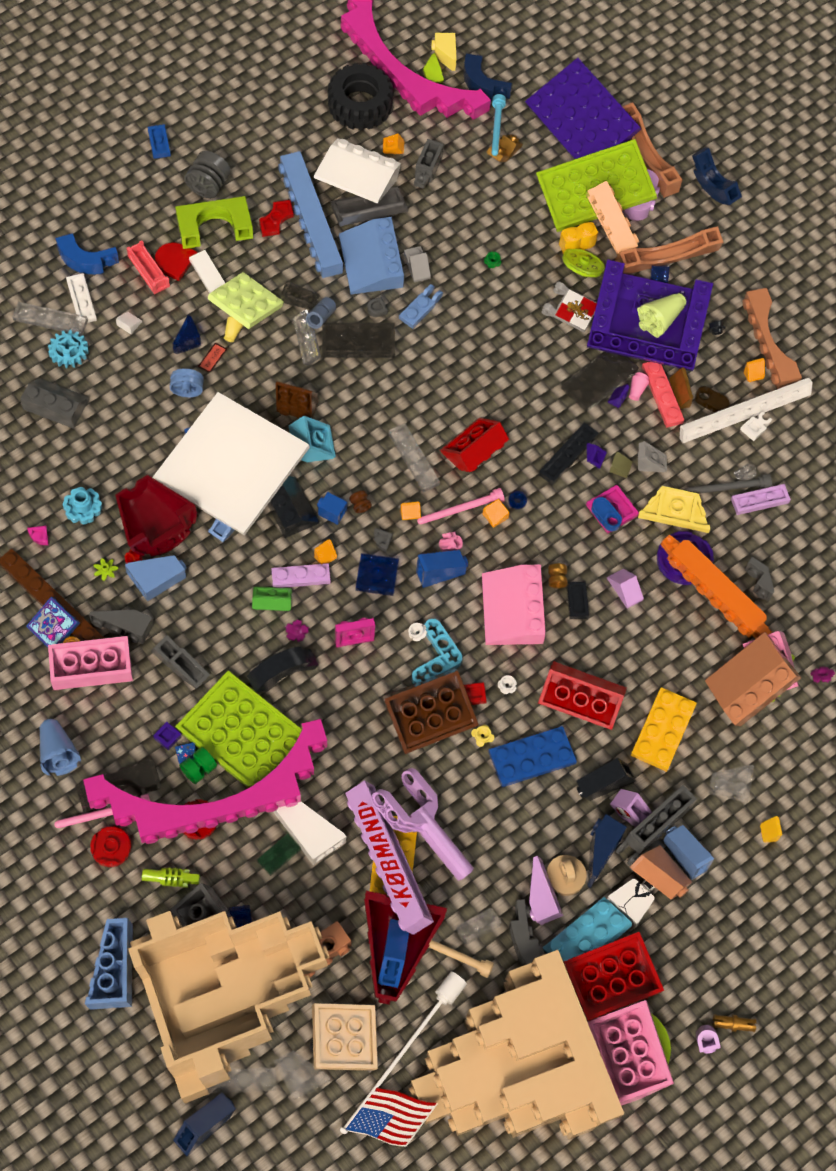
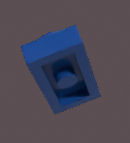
M165 124L149 126L148 134L153 159L170 157Z

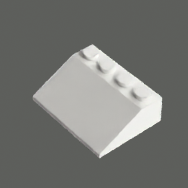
M337 138L330 146L314 178L378 203L397 181L401 163L393 158L384 157L378 152L364 149L360 145L349 143L345 139Z

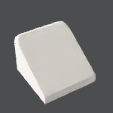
M129 312L116 318L117 326L129 334H132L142 323V320Z

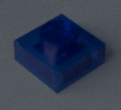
M651 265L650 280L668 283L669 266Z

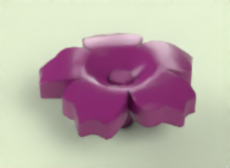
M298 619L292 625L288 623L285 626L286 633H288L286 638L288 640L295 641L297 639L298 642L304 640L305 634L309 632V628L302 625V621Z
M825 666L811 671L813 681L816 683L820 681L829 683L831 677L835 675L833 669Z

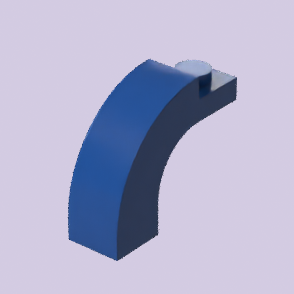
M73 233L56 238L57 248L62 260L67 266L77 272L102 274L104 273L103 267L119 263L116 247L98 252H87L76 244Z

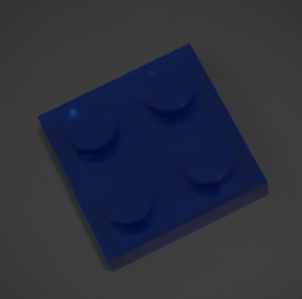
M361 553L355 591L393 596L399 559Z

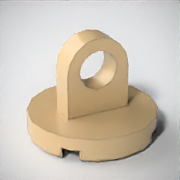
M560 855L554 858L546 870L554 892L556 891L563 896L574 895L579 892L584 886L587 877L586 869L582 862L570 855Z

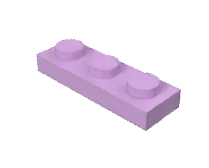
M785 484L731 497L737 515L788 504L791 500Z
M329 563L271 568L273 588L330 584Z

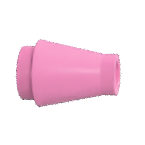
M637 372L632 376L630 399L639 401L640 396L649 384V377L646 374Z

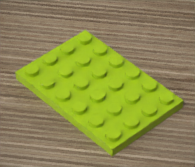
M635 139L536 172L557 232L598 219L586 194L588 190L605 181L612 187L615 193L614 197L617 202L619 201L623 210L657 199L656 191Z
M227 671L175 726V729L190 742L194 743L195 746L205 748L217 764L247 788L265 778L283 761L301 733L300 727L230 671Z

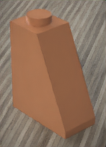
M661 845L642 854L630 866L634 872L669 899L677 896L679 898L683 897L689 891L687 887L692 883Z

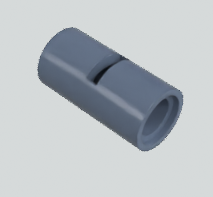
M328 297L322 298L307 314V324L314 329L320 328L335 312V302Z

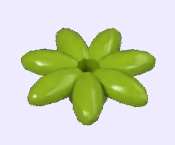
M101 558V565H93L98 570L94 573V576L102 575L103 581L106 580L107 575L115 578L112 571L118 570V567L112 566L113 559L106 563Z

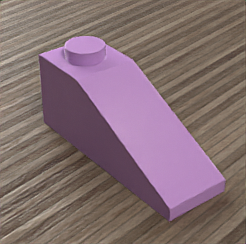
M536 856L533 857L529 900L531 906L530 916L533 921L543 925L564 915L543 861Z

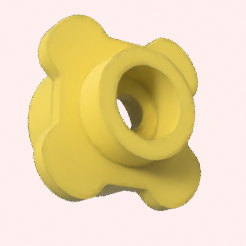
M482 725L471 732L479 747L484 746L487 742L494 741V735L491 734L488 725Z

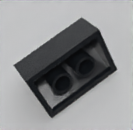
M288 476L268 503V507L285 538L319 524L296 478Z

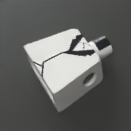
M632 879L610 894L607 900L632 922V928L635 929L655 899L650 893L655 887L646 880L640 884L636 879Z

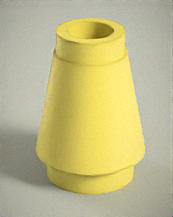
M228 317L224 339L228 342H234L244 325L233 317Z

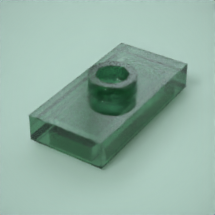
M286 834L260 856L257 862L271 876L300 852L301 847L289 834Z

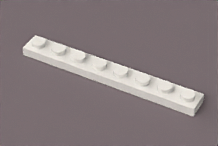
M806 378L681 425L680 440L682 443H686L757 416L761 412L765 413L811 395L813 382L810 378Z

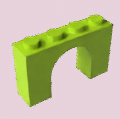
M245 196L175 206L183 249L201 246L198 228L202 223L210 219H222L229 222L233 227L236 241L253 239V227Z

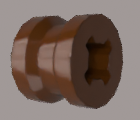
M366 491L355 492L349 497L350 502L354 504L353 509L355 513H363L372 507L371 501L367 499L368 494Z

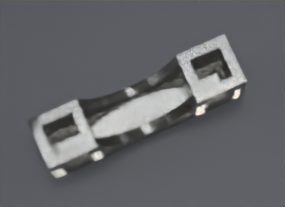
M153 760L141 761L133 767H122L118 772L111 774L103 773L104 779L115 787L131 786L136 788L142 795L162 789ZM80 781L75 787L83 813L96 810L95 808L90 809L84 781Z

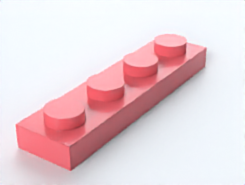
M654 362L643 363V372L649 377V387L666 428L683 424V415L662 364Z

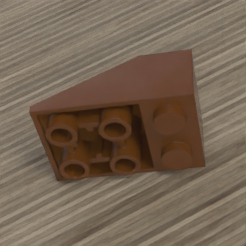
M276 381V412L285 416H294L298 419L303 416L313 419L318 405V393Z

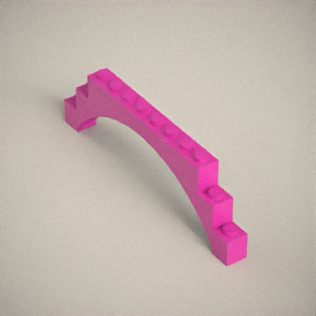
M348 0L347 8L349 12L341 15L340 26L342 31L350 36L354 44L358 45L361 52L370 59L373 66L385 72V75L390 78L393 88H396L401 97L407 100L413 111H416L421 116L437 107L438 111L448 118L463 109L466 115H469L473 120L490 111L491 99L481 89L477 91L463 90L441 85L423 78L404 66L391 54L377 32L372 14L373 0Z
M321 719L302 723L301 733L288 755L271 773L250 788L236 795L209 803L171 805L148 801L118 789L106 781L103 774L83 779L90 809H101L106 807V804H111L116 826H128L133 821H136L141 843L152 844L164 837L170 839L177 837L180 833H194L199 828H213L218 823H232L241 817L251 818L257 816L260 812L266 811L269 813L276 811L279 807H293L297 805L298 802H301V795L296 779L305 780L314 775V766L310 752L318 753L327 748V738Z

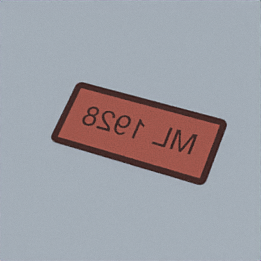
M214 343L198 367L210 373L227 348Z

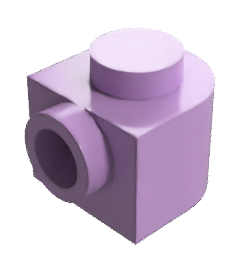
M703 1025L697 1029L696 1040L700 1052L708 1054L721 1048L716 1030L712 1026Z

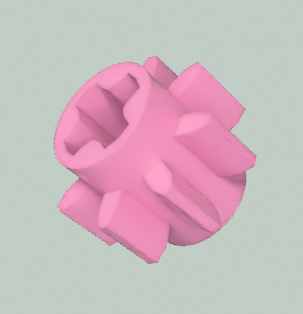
M456 532L442 534L443 538L439 541L441 551H454L462 548V539L456 535Z

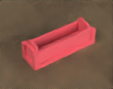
M142 240L131 248L130 246L126 248L127 256L154 295L170 287L169 278L165 277L144 247Z

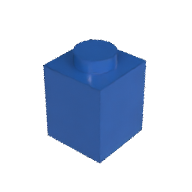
M327 492L325 497H321L317 503L318 515L337 525L347 512V502Z

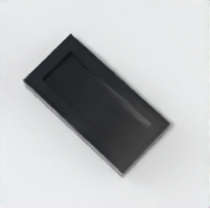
M586 581L568 582L566 589L569 620L589 619Z

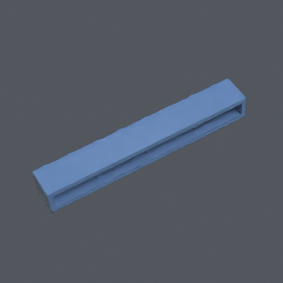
M301 152L280 156L279 172L284 175L285 188H289V199L295 204L294 212L296 216L299 215V225L301 230L304 229L305 231L304 238L306 244H310V255L316 260V271L320 272L322 278L343 273V262Z

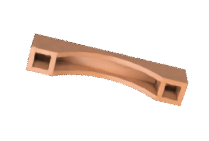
M634 103L622 106L641 128L628 141L636 140L646 168L653 171L659 178L657 187H660V193L664 198L678 193L682 178L675 167L664 161L654 148Z
M717 226L702 230L692 236L667 245L621 251L615 261L625 263L624 274H632L718 251L723 244V239Z
M762 288L746 292L745 298L742 301L743 308L747 310L749 323L753 325L755 339H758L760 352L762 355L764 354L766 359V368L771 372L772 383L779 389L800 381L802 376L797 363L778 348L770 334L768 315L772 300L768 289Z

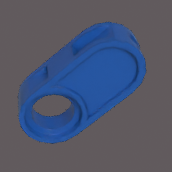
M596 498L591 507L592 513L605 529L617 531L622 523L621 515L606 498ZM615 518L618 523L610 525L607 520Z

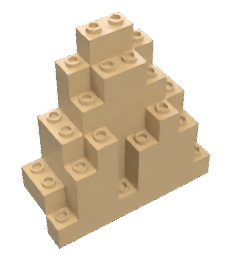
M171 911L147 919L146 922L150 934L130 942L131 948H128L134 968L143 981L164 1045L160 1048L166 1066L175 1078L183 1102L188 1103L208 1095L207 1088L230 1080L228 1072L232 1070L229 1063L251 1055L250 1048L272 1040L270 1033L274 1032L269 1018L289 1011L287 1004L311 995L309 988L313 986L307 974L327 967L326 959L330 958L326 946L321 947L319 940L322 939L318 926L314 928L312 921L291 929L288 918H283L281 912H277L237 928L232 916L228 917L224 911L182 927L178 917H173Z
M559 950L534 958L532 963L509 971L505 978L506 982H504L506 993L495 996L490 1002L469 1009L466 1020H464L469 1033L454 1038L448 1044L429 1050L425 1062L428 1070H433V1073L412 1080L410 1083L411 1087L408 1088L412 1098L438 1103L426 1119L425 1124L450 1115L451 1119H448L451 1131H456L457 1136L505 1118L503 1123L508 1134L511 1133L513 1138L561 1120L562 1123L559 1124L563 1136L567 1135L568 1140L624 1115Z

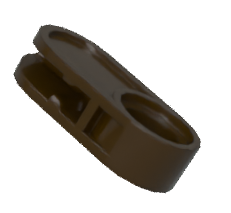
M702 386L696 391V403L714 413L724 410L730 405L729 399L709 387ZM706 393L709 398L702 399L699 394Z

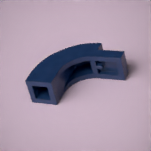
M466 54L463 76L469 90L477 91L481 89L491 99V102L496 94H502L506 99H510L512 83L488 78L481 70L483 56Z
M704 147L692 155L696 169L693 170L701 187L715 201L731 205L742 197L737 181L728 180L719 173L709 148Z

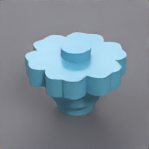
M83 487L72 489L71 495L64 497L63 509L66 511V517L73 523L80 521L81 524H87L94 521V516L101 514L102 502L99 500V494L93 489L85 490Z

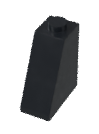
M616 758L576 780L579 795L591 801L632 784L636 780L628 764Z

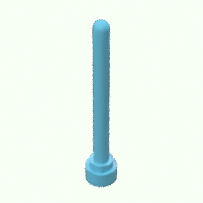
M496 94L492 99V105L495 108L491 152L493 156L498 155L502 109L506 105V97L502 94Z

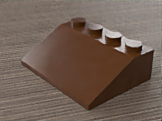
M456 668L382 696L405 754L479 726L460 674Z

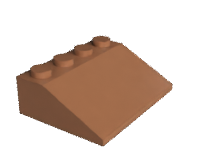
M764 632L708 677L705 682L733 724L741 727L799 681L801 676L768 634Z

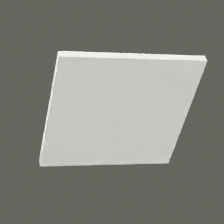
M217 392L152 478L189 500L197 508L245 536L310 446Z

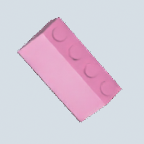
M128 636L48 645L50 678L53 690L133 681Z

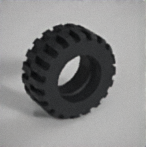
M353 63L352 66H344L343 70L339 69L331 77L328 84L329 112L337 122L340 121L342 126H348L352 130L354 128L358 130L367 128L369 130L373 129V126L381 125L382 121H386L388 115L391 114L393 85L390 82V78L381 69L378 70L376 66H368L366 63H362V65ZM353 92H366L374 98L365 102H357L349 99L347 96Z

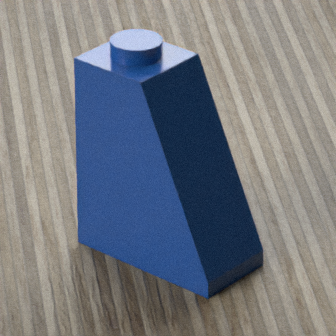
M460 550L420 554L417 558L416 573L422 587L425 588L465 575L468 561L466 556H462Z
M390 919L378 984L396 988L399 986L409 932L403 931L400 928L398 920Z

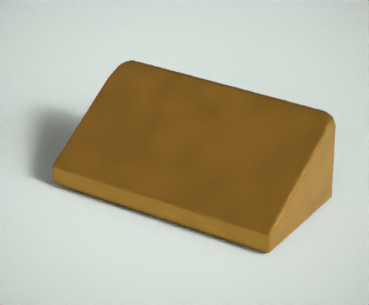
M683 367L669 378L670 386L680 409L690 408L693 401L686 369Z

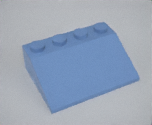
M392 217L373 219L339 233L350 294L403 288L404 273Z

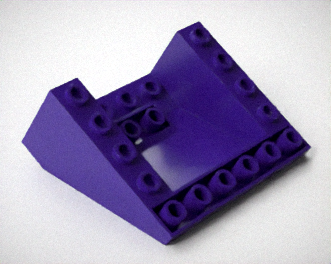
M607 260L587 347L680 369L684 367L686 370L693 371L713 283L696 279L692 289L624 274L625 263ZM677 293L685 297L686 305L659 338L640 328L638 307Z

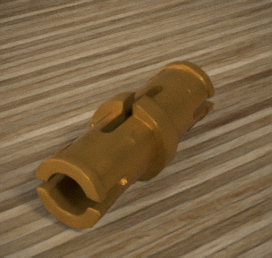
M713 1015V1028L731 1029L732 1032L737 1030L756 1031V1026L754 1025L756 1024V1019L739 1018L737 1015H732V1017Z

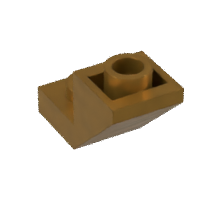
M513 134L503 135L499 141L498 155H492V147H489L486 153L499 162H507L523 144Z

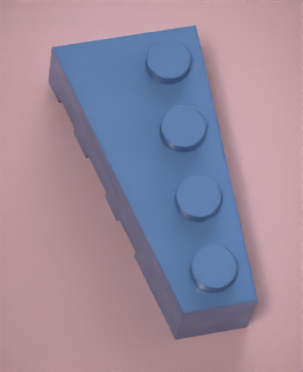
M128 918L106 920L100 943L101 948L96 958V967L89 985L90 990L85 1000V1005L90 1010L132 1007V959L128 948H131L130 942L133 941V924Z

